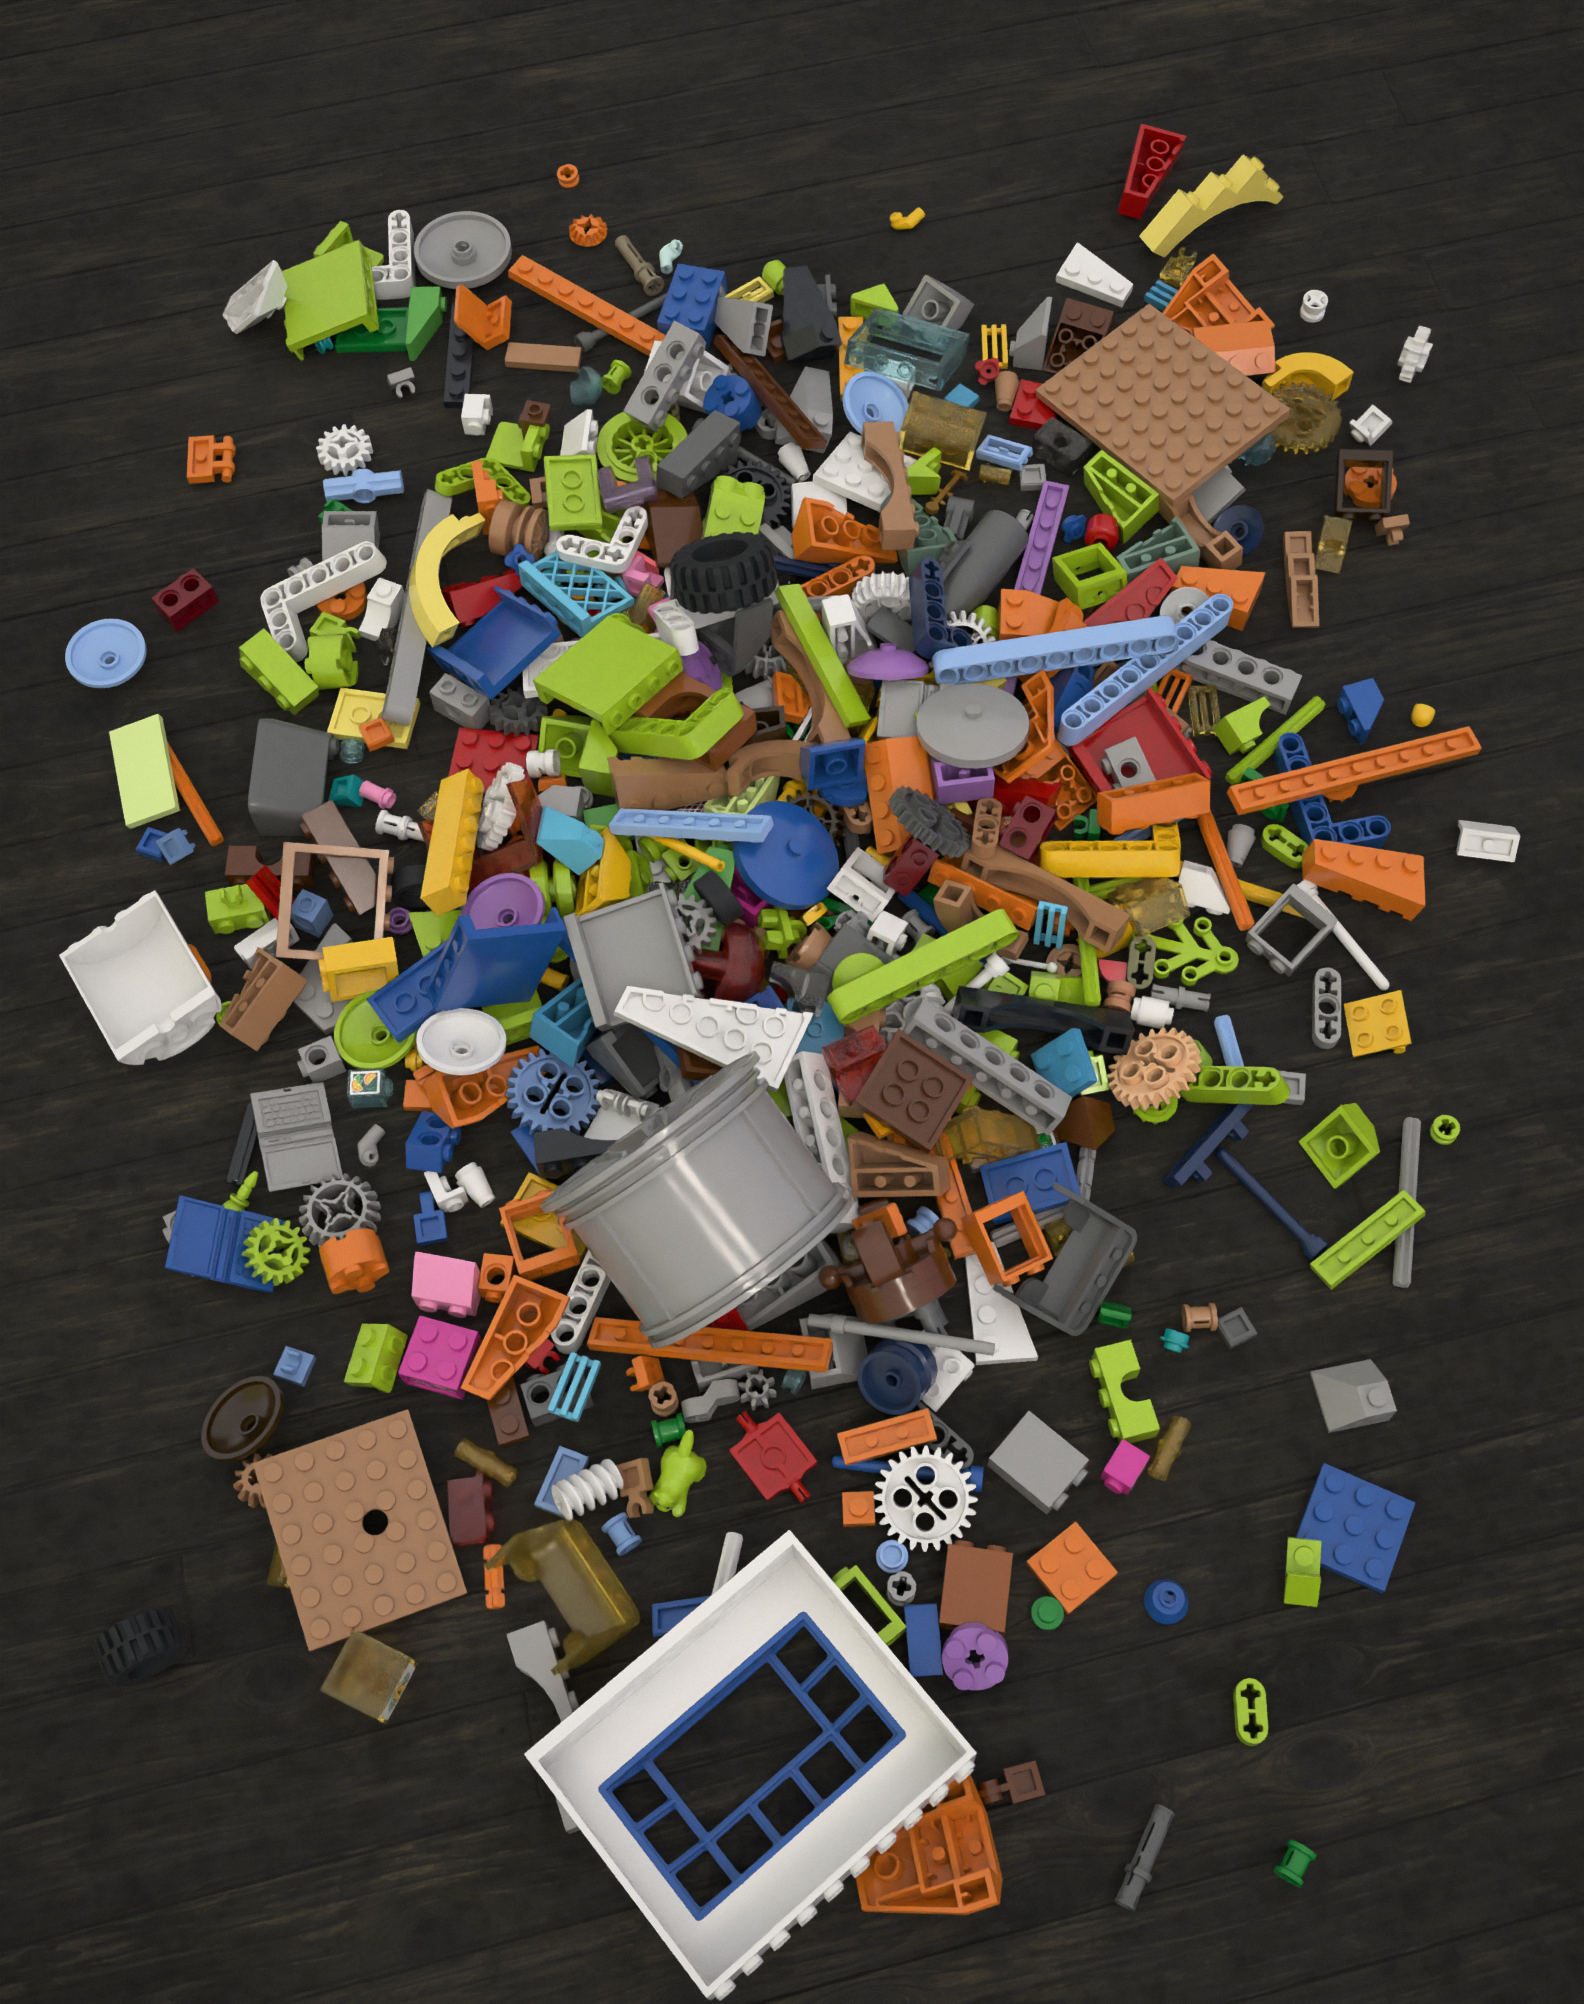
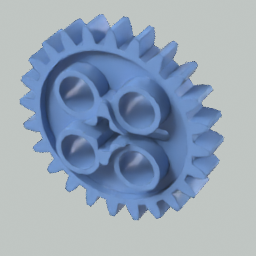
M542 1048L539 1049L537 1058L531 1052L528 1053L527 1062L523 1059L519 1060L518 1068H512L510 1075L513 1078H508L506 1084L509 1089L506 1090L505 1097L511 1098L507 1103V1108H516L513 1111L512 1119L521 1117L522 1120L519 1127L522 1128L527 1124L530 1125V1135L536 1130L542 1132L561 1128L568 1131L571 1130L574 1134L579 1135L580 1126L587 1129L590 1123L589 1119L593 1120L597 1114L595 1110H598L600 1103L596 1100V1095L599 1091L596 1088L600 1081L597 1079L591 1080L595 1070L585 1071L586 1060L579 1064L577 1063L573 1069L550 1052L549 1055H546ZM549 1072L554 1078L547 1079L541 1073ZM566 1074L567 1077L562 1082L546 1113L541 1114L540 1110L545 1105L548 1096L553 1092L560 1076ZM567 1086H575L580 1092H570ZM535 1095L540 1101L532 1102L527 1096ZM561 1109L566 1115L558 1116L553 1110Z

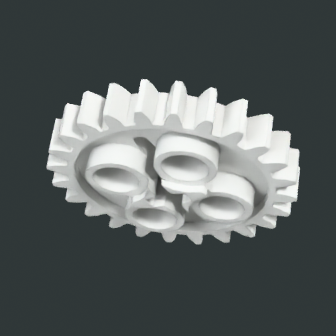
M506 762L505 766H502L501 771L498 770L496 779L493 778L492 786L487 789L483 800V807L480 811L481 815L479 817L477 840L475 843L478 845L477 847L493 852L494 849H497L498 844L502 843L503 836L507 835V829L512 826L516 817L517 807L520 805V802H518L519 798L523 794L522 787L525 783L523 782L525 774H523L524 769L521 766Z
M928 1445L924 1446L922 1454H918L914 1446L911 1447L910 1457H907L902 1451L899 1452L900 1463L890 1459L888 1462L892 1467L891 1472L884 1469L880 1471L886 1478V1481H876L875 1483L883 1491L873 1496L874 1499L882 1501L883 1504L877 1507L875 1512H884L886 1515L880 1521V1525L890 1523L892 1526L887 1535L890 1536L898 1532L900 1534L899 1544L903 1543L907 1538L910 1540L911 1550L919 1542L922 1545L923 1552L927 1551L929 1543H933L937 1551L940 1550V1541L943 1539L947 1544H952L950 1536L952 1534L962 1538L963 1534L959 1529L960 1525L969 1528L971 1526L965 1516L976 1514V1511L968 1507V1505L978 1501L977 1497L969 1495V1491L975 1489L976 1484H966L965 1481L970 1477L971 1472L961 1474L959 1471L964 1462L959 1461L953 1465L951 1463L953 1458L952 1452L943 1458L941 1457V1447H938L933 1455L930 1454ZM929 1466L934 1470L935 1479L933 1482L923 1484L918 1480L917 1470L920 1467ZM906 1476H909L924 1493H927L929 1490L933 1493L931 1500L947 1516L946 1520H942L927 1503L922 1506L918 1503L920 1495L905 1481ZM902 1488L907 1489L912 1495V1502L904 1507L899 1506L894 1500L895 1492ZM944 1490L955 1492L958 1498L956 1505L950 1508L941 1505L939 1501L940 1493ZM926 1512L933 1516L935 1523L931 1529L922 1530L918 1527L916 1518L920 1513Z

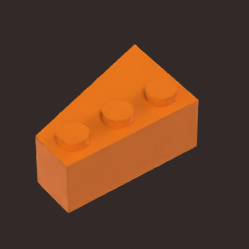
M1181 566L1177 574L1178 579L1172 585L1171 592L1182 587H1193L1203 591L1209 598L1215 594L1229 596L1233 601V609L1227 626L1243 631L1261 591L1265 572ZM1188 606L1182 608V610L1187 612H1191L1192 610Z

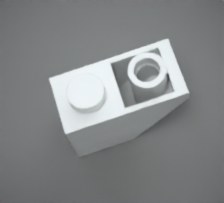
M1185 860L1173 899L1179 900L1178 903L1186 907H1195V905L1204 907L1211 914H1229L1230 905L1213 868Z

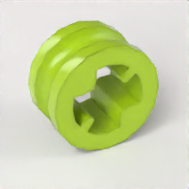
M1449 1115L1437 1117L1430 1128V1136L1436 1143L1441 1145L1451 1144L1460 1132V1124L1454 1117ZM1441 1125H1446L1445 1129L1448 1127L1451 1129L1448 1135H1444L1445 1131L1442 1133L1439 1131Z

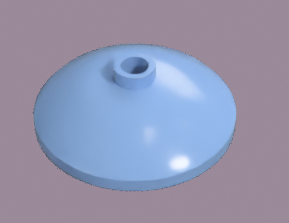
M864 371L854 375L847 382L842 396L843 407L848 420L856 431L862 435L863 422L893 421L895 431L900 433V438L905 434L910 424V408L905 395L892 380L877 372Z
M102 619L84 626L71 638L66 648L65 661L71 675L81 684L93 688H110L128 681L140 670L146 658V643L141 632L131 623L119 619Z

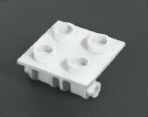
M612 1089L599 1090L596 1100L600 1103L601 1107L584 1137L598 1140H619L648 1119L660 1105L640 1098L636 1099L631 1095Z
M927 1345L936 1358L938 1372L936 1382L922 1397V1400L937 1412L959 1384L971 1376L975 1364L960 1350Z

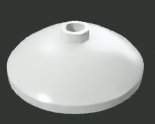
M459 1008L442 1011L428 1018L418 1030L416 1045L422 1060L433 1069L450 1075H472L489 1069L501 1059L506 1049V1034L502 1025L489 1014L479 1010Z

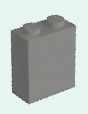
M1030 1411L1025 1414L989 1457L987 1465L1046 1515L1052 1508L1058 1511L1069 1497L1065 1493L1072 1484L1078 1487L1089 1473L1085 1469L1089 1459Z

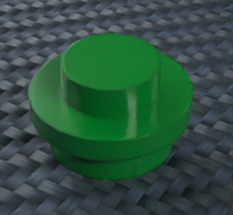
M1045 1596L1034 1602L1031 1609V1617L1034 1624L1040 1629L1053 1630L1062 1623L1064 1610L1057 1599Z

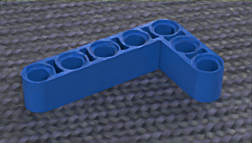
M1287 732L1279 738L1274 753V760L1279 774L1312 766L1304 742L1298 734ZM1322 794L1289 802L1301 838L1308 845L1314 839L1381 849L1391 830L1390 822L1380 815L1332 823Z

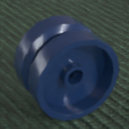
M883 1338L859 1365L857 1374L859 1389L866 1401L877 1410L891 1415H902L913 1410L936 1382L938 1372L936 1358L927 1345Z

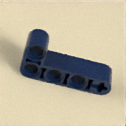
M924 558L909 577L913 643L919 655L932 659L933 655L940 650L972 645V638L965 630L947 625L942 567L935 559Z

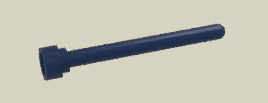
M1220 1148L1217 1150V1158L1302 1242L1303 1253L1311 1261L1317 1259L1328 1248L1329 1244L1321 1236L1317 1237L1314 1233L1310 1234L1226 1149Z

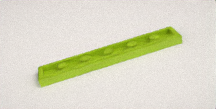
M800 584L778 586L774 593L845 728L867 724L871 718Z

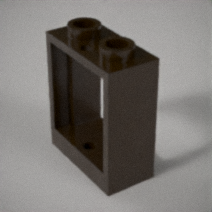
M1339 450L1336 456L1333 518H1340L1342 522L1366 519L1369 523H1378L1382 518L1388 517L1391 506L1392 450ZM1344 467L1382 468L1380 509L1342 508Z

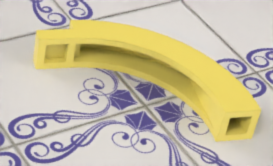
M480 513L471 517L464 516L460 520L452 514L438 523L423 541L411 569L409 597L412 612L418 627L432 648L453 638L460 623L450 611L442 595L438 578L439 563L449 551L479 536L485 523V519Z

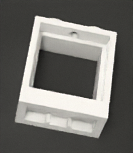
M859 847L856 848L827 887L830 892L856 911H862L871 922L875 921L896 891L883 883L885 866ZM853 895H857L859 899L855 900Z

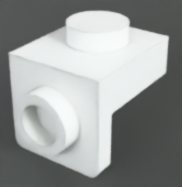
M1372 405L1357 421L1352 419L1349 422L1352 430L1350 434L1359 443L1364 441L1371 446L1391 426L1392 420Z

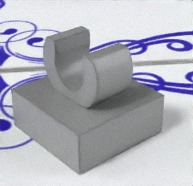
M411 367L387 375L390 390L396 389V395L399 399L403 398L402 387H408L411 394H415V386L413 384L415 376Z

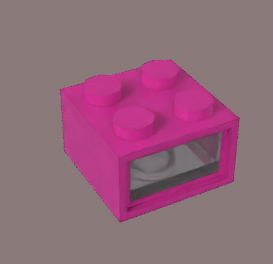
M419 1316L398 1374L407 1385L463 1400L466 1391L462 1390L461 1386L480 1348L482 1339L477 1331Z

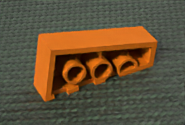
M1314 839L1302 854L1303 880H1308L1336 893L1339 890L1350 894L1352 899L1360 902L1363 900L1379 905L1378 909L1388 913L1391 910L1402 914V918L1412 921L1425 907L1423 856Z

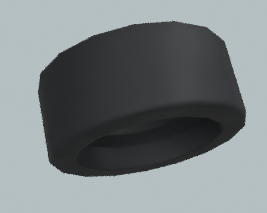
M426 865L406 866L397 870L392 875L390 885H392L391 898L395 905L407 910L430 909L420 898L422 888H417L423 885Z
M713 870L708 871L693 882V887L700 899L706 901L707 908L712 907L713 916L724 927H727L744 914L734 894Z

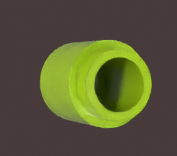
M774 260L764 266L762 278L778 295H782L783 270L786 267L780 260Z
M989 605L979 606L973 611L976 614L974 623L978 619L983 618L985 623L982 628L986 626L992 628V631L986 637L995 636L997 641V609Z

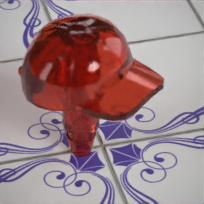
M732 922L726 927L722 952L702 948V953L698 954L696 950H693L695 961L691 963L694 972L698 971L701 978L717 980L714 999L744 1003L760 992L766 970V950L763 939L754 929L741 923Z

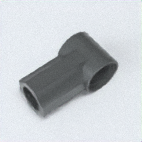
M950 495L943 528L948 527L951 529L957 541L964 540L968 523L971 524L976 501Z

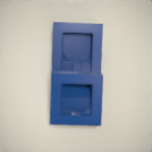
M937 1604L904 1605L909 1673L913 1677L943 1675Z

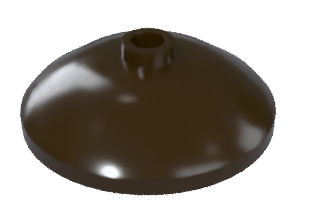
M252 1376L235 1383L223 1392L210 1408L203 1423L201 1441L206 1453L220 1462H234L244 1459L262 1448L275 1433L282 1418L284 1395L280 1386L268 1377Z

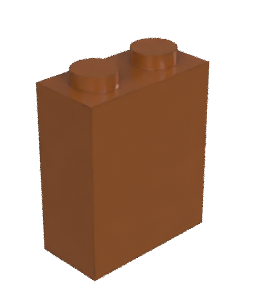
M961 1540L955 1541V1545L948 1544L939 1615L940 1629L954 1630L965 1623L979 1622L987 1625V1628L995 1633L997 1631L1002 1637L1004 1636L1013 1553L1006 1552L1005 1547L988 1545L987 1549L975 1548L974 1543Z

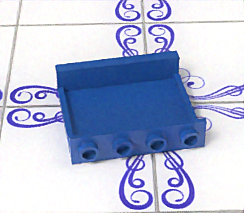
M497 586L493 589L501 601L448 650L440 645L434 648L430 645L427 648L440 668L490 700L562 635L556 627L558 622L548 611L544 613L537 605L533 604L531 606L523 597L517 598L509 589L504 591Z
M556 907L551 908L545 922L542 924L476 930L470 915L458 916L425 988L434 1011L439 1012L459 1008L530 1001L566 932L564 920L560 918Z

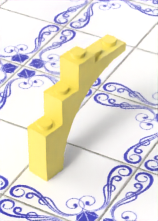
M1242 155L1226 175L1221 174L1218 176L1210 172L1194 192L1189 191L1188 194L1178 189L1139 237L1152 252L1165 258L1194 229L1229 208L1253 201H1268L1277 205L1283 198L1278 191L1280 186L1272 178H1268V175L1262 170L1264 164L1255 156L1250 159Z

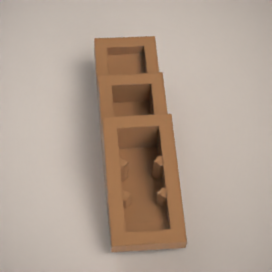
M1311 531L1284 532V566L1291 627L1318 628V575H1315Z

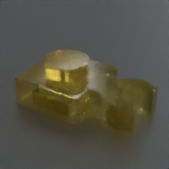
M1180 248L1178 257L1171 256L1160 272L1159 279L1180 288L1193 270L1197 252L1194 251L1191 256H1185L1186 248Z

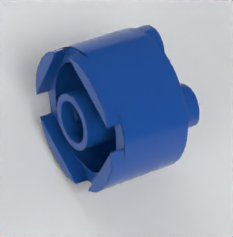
M717 376L705 394L703 408L706 413L710 415L716 410L740 422V435L747 428L749 430L752 429L760 419L762 407L759 398L749 383L740 376Z

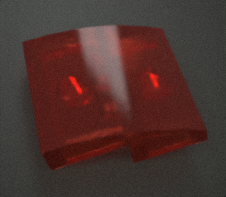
M874 1025L828 1044L821 1049L830 1073L849 1106L853 1105L852 1102L887 1047Z

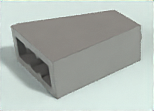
M718 297L714 322L743 353L765 356L773 305Z

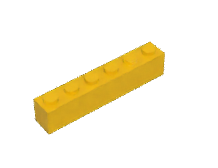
M469 769L442 779L440 783L420 897L437 916L466 905L484 785L481 779L476 777Z

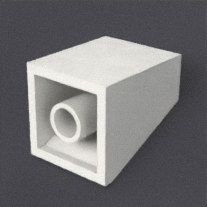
M654 341L646 369L662 341ZM684 351L679 352L675 359H680ZM704 351L702 357L695 362L691 377L682 385L676 403L680 406L706 413L703 408L705 394L717 376L727 375L729 367L707 351ZM671 374L666 375L663 382L668 381L671 378Z

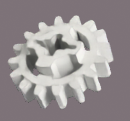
M1419 326L1414 338L1408 336L1397 365L1402 366L1399 380L1411 383L1416 371L1422 373L1433 345L1428 343L1431 329Z
M343 424L340 430L334 426L332 433L325 431V439L319 438L318 440L320 446H317L316 450L320 464H324L326 471L332 469L334 475H337L339 471H343L344 476H347L349 470L354 472L357 470V467L364 469L366 467L364 461L372 460L370 454L373 453L370 437L365 435L363 429L357 432L355 425L347 429L346 425Z

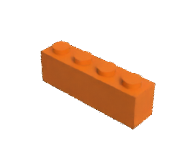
M1196 772L1097 793V825L1113 835L1123 834L1125 830L1147 829L1150 825L1158 823L1171 824L1174 820L1181 818L1194 819L1199 814L1210 812V780Z

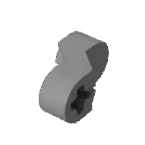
M735 1379L712 1381L704 1396L682 1401L683 1421L688 1423L708 1421L718 1406L739 1401L738 1381Z

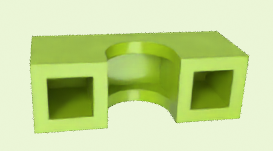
M1131 1340L1095 1348L1092 1360H1089V1366L1093 1378L1099 1379L1102 1388L1098 1390L1099 1398L1103 1408L1108 1407L1111 1419H1108V1426L1112 1437H1117L1119 1444L1122 1439L1131 1444L1156 1437L1160 1427L1151 1400L1131 1401L1121 1391L1120 1384L1126 1380L1137 1378L1140 1371Z

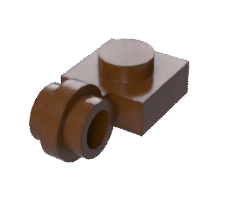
M1036 1760L1003 1769L1002 1774L1005 1784L999 1785L998 1779L978 1784L980 1788L978 1793L980 1798L983 1799L984 1805L1003 1800L1002 1793L1008 1791L1011 1805L1045 1795Z

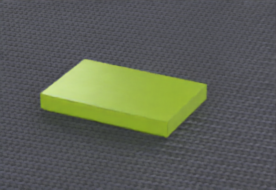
M596 454L544 456L550 531L602 529Z

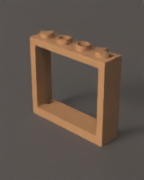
M291 842L283 843L276 957L307 960L324 959L323 952L289 949L295 852L379 859L374 939L383 938V930L389 931L390 914L385 913V902H391L392 885H387V874H393L394 857H388L389 850Z

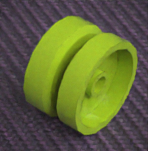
M555 858L553 862V877H551L549 866L545 860L530 861V879L536 883L544 897V917L548 916L551 908L554 907V903L557 904V910L562 919L563 916L575 913L577 885L573 871Z

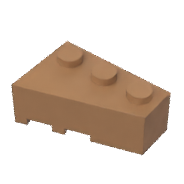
M861 1131L848 1137L853 1197L941 1196L950 1189L948 1158L932 1153L927 1154L922 1150L882 1138L879 1140L877 1136Z

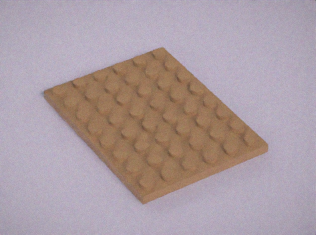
M1151 304L1146 305L1035 390L1037 398L1118 463L1158 492L1159 496L1173 507L1290 417V408Z

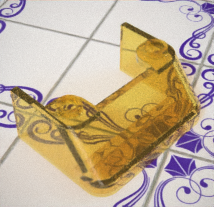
M562 1519L515 1534L485 1564L488 1571L510 1564L518 1578L527 1582L540 1579L572 1629V1632L563 1640L566 1656L551 1669L554 1676L588 1662L629 1633L640 1622V1614L633 1601L585 1528L575 1519L571 1521Z

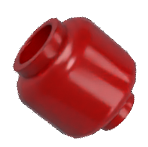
M1109 514L1092 516L1086 526V545L1090 546L1101 542L1108 551L1113 550L1118 543L1120 534L1117 519Z

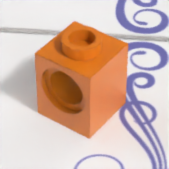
M484 1253L478 1290L486 1301L501 1303L513 1275L517 1274L514 1256ZM497 1275L505 1276L500 1284L493 1285L490 1283L492 1278Z

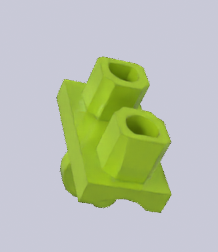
M774 906V909H760L757 918L759 928H772V930L764 931L762 937L764 949L777 950L780 959H787V948L793 943H799L806 934L805 923L801 920H796L795 917H789L787 909Z

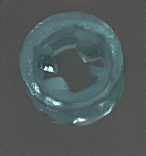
M357 739L343 740L340 743V759L347 763L363 761L364 743Z
M788 1369L781 1388L784 1390L790 1388L792 1390L791 1393L796 1395L803 1385L808 1371Z

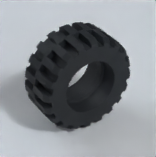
M752 532L721 533L717 536L704 537L702 540H696L691 542L690 545L681 547L680 551L674 553L670 561V570L677 601L684 609L693 613L719 614L725 611L732 612L737 611L739 608L750 607L751 604L763 601L764 597H769L778 584L771 543L762 535H754Z

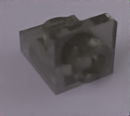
M382 628L379 638L375 641V652L380 656L383 665H389L394 653L398 628Z

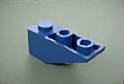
M1091 665L1061 669L1051 678V683L1054 687V732L1058 733L1061 716L1064 711L1091 691L1094 678V668Z

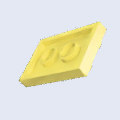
M340 688L327 732L332 733L334 738H338V740L365 743L358 726L382 717L386 694ZM416 698L414 713L409 726L386 720L395 742L386 746L408 749L420 707L419 698Z

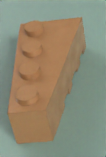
M642 756L630 757V760H618L617 757H607L618 811L620 808L666 811L729 795L728 784L725 781L726 769L724 765L715 772L694 759L686 760L667 757L643 759Z

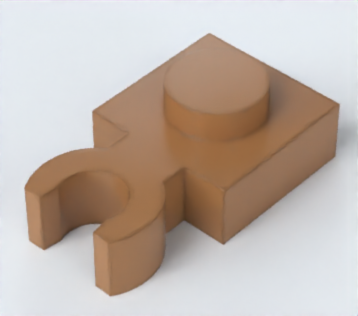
M639 1458L616 1465L623 1479V1489L620 1490L621 1497H629L627 1504L629 1518L640 1517V1505L643 1514H652L654 1506L646 1493L647 1491L654 1490L648 1458Z

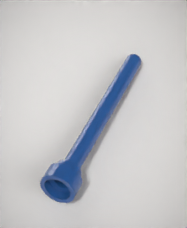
M836 1455L832 1458V1465L835 1468L880 1474L882 1469L890 1472L892 1470L888 1461L870 1459L846 1466L843 1456ZM971 1465V1468H964V1471H960L961 1474L971 1472L970 1477L965 1480L966 1484H976V1488L971 1491L981 1493L984 1467ZM922 1466L917 1470V1478L934 1480L935 1472L931 1467Z

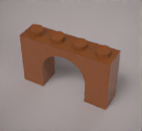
M681 671L632 716L670 719L679 713L697 710L716 691L707 684L700 683ZM740 704L744 712L743 717L704 755L694 760L716 772L757 731L755 711L749 706Z

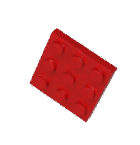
M459 727L448 777L469 769L476 777L480 778L484 785L481 804L483 806L486 791L492 786L493 778L496 779L498 770L501 771L502 766H505L506 762L521 766L524 769L523 774H525L523 782L525 783L522 787L523 794L518 801L520 802V805L517 807L518 810L521 808L522 803L528 802L532 778H530L527 771L526 756L528 751L539 749V735L529 734L526 736L520 733L518 737H515L512 732L506 736L502 731Z

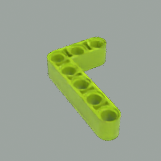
M723 688L712 694L685 721L631 716L611 733L609 738L619 753L693 760L704 755L743 717L744 712L732 689Z

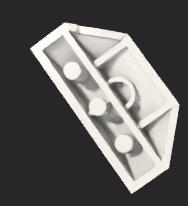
M271 261L230 297L223 317L227 320L229 327L235 334L258 324L265 317L269 319L275 309L280 310L285 304L287 298L284 295L288 286L276 261Z

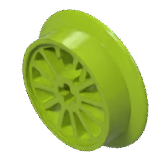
M621 412L611 418L601 429L596 444L597 455L604 468L616 480L658 487L656 486L657 465L687 437V433L682 424L668 413L665 423L654 432L630 419L625 412ZM647 433H651L654 435L650 437L647 435ZM629 438L631 440V443L624 439Z

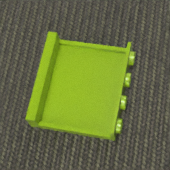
M359 240L282 271L288 286L284 295L287 299L283 305L286 317L284 325L287 330L286 345L291 353L294 352L301 361L304 360L303 347L362 323L370 333L379 330L371 255Z
M608 615L533 679L540 701L548 704L556 698L600 721L605 735L609 736L684 669L677 648Z

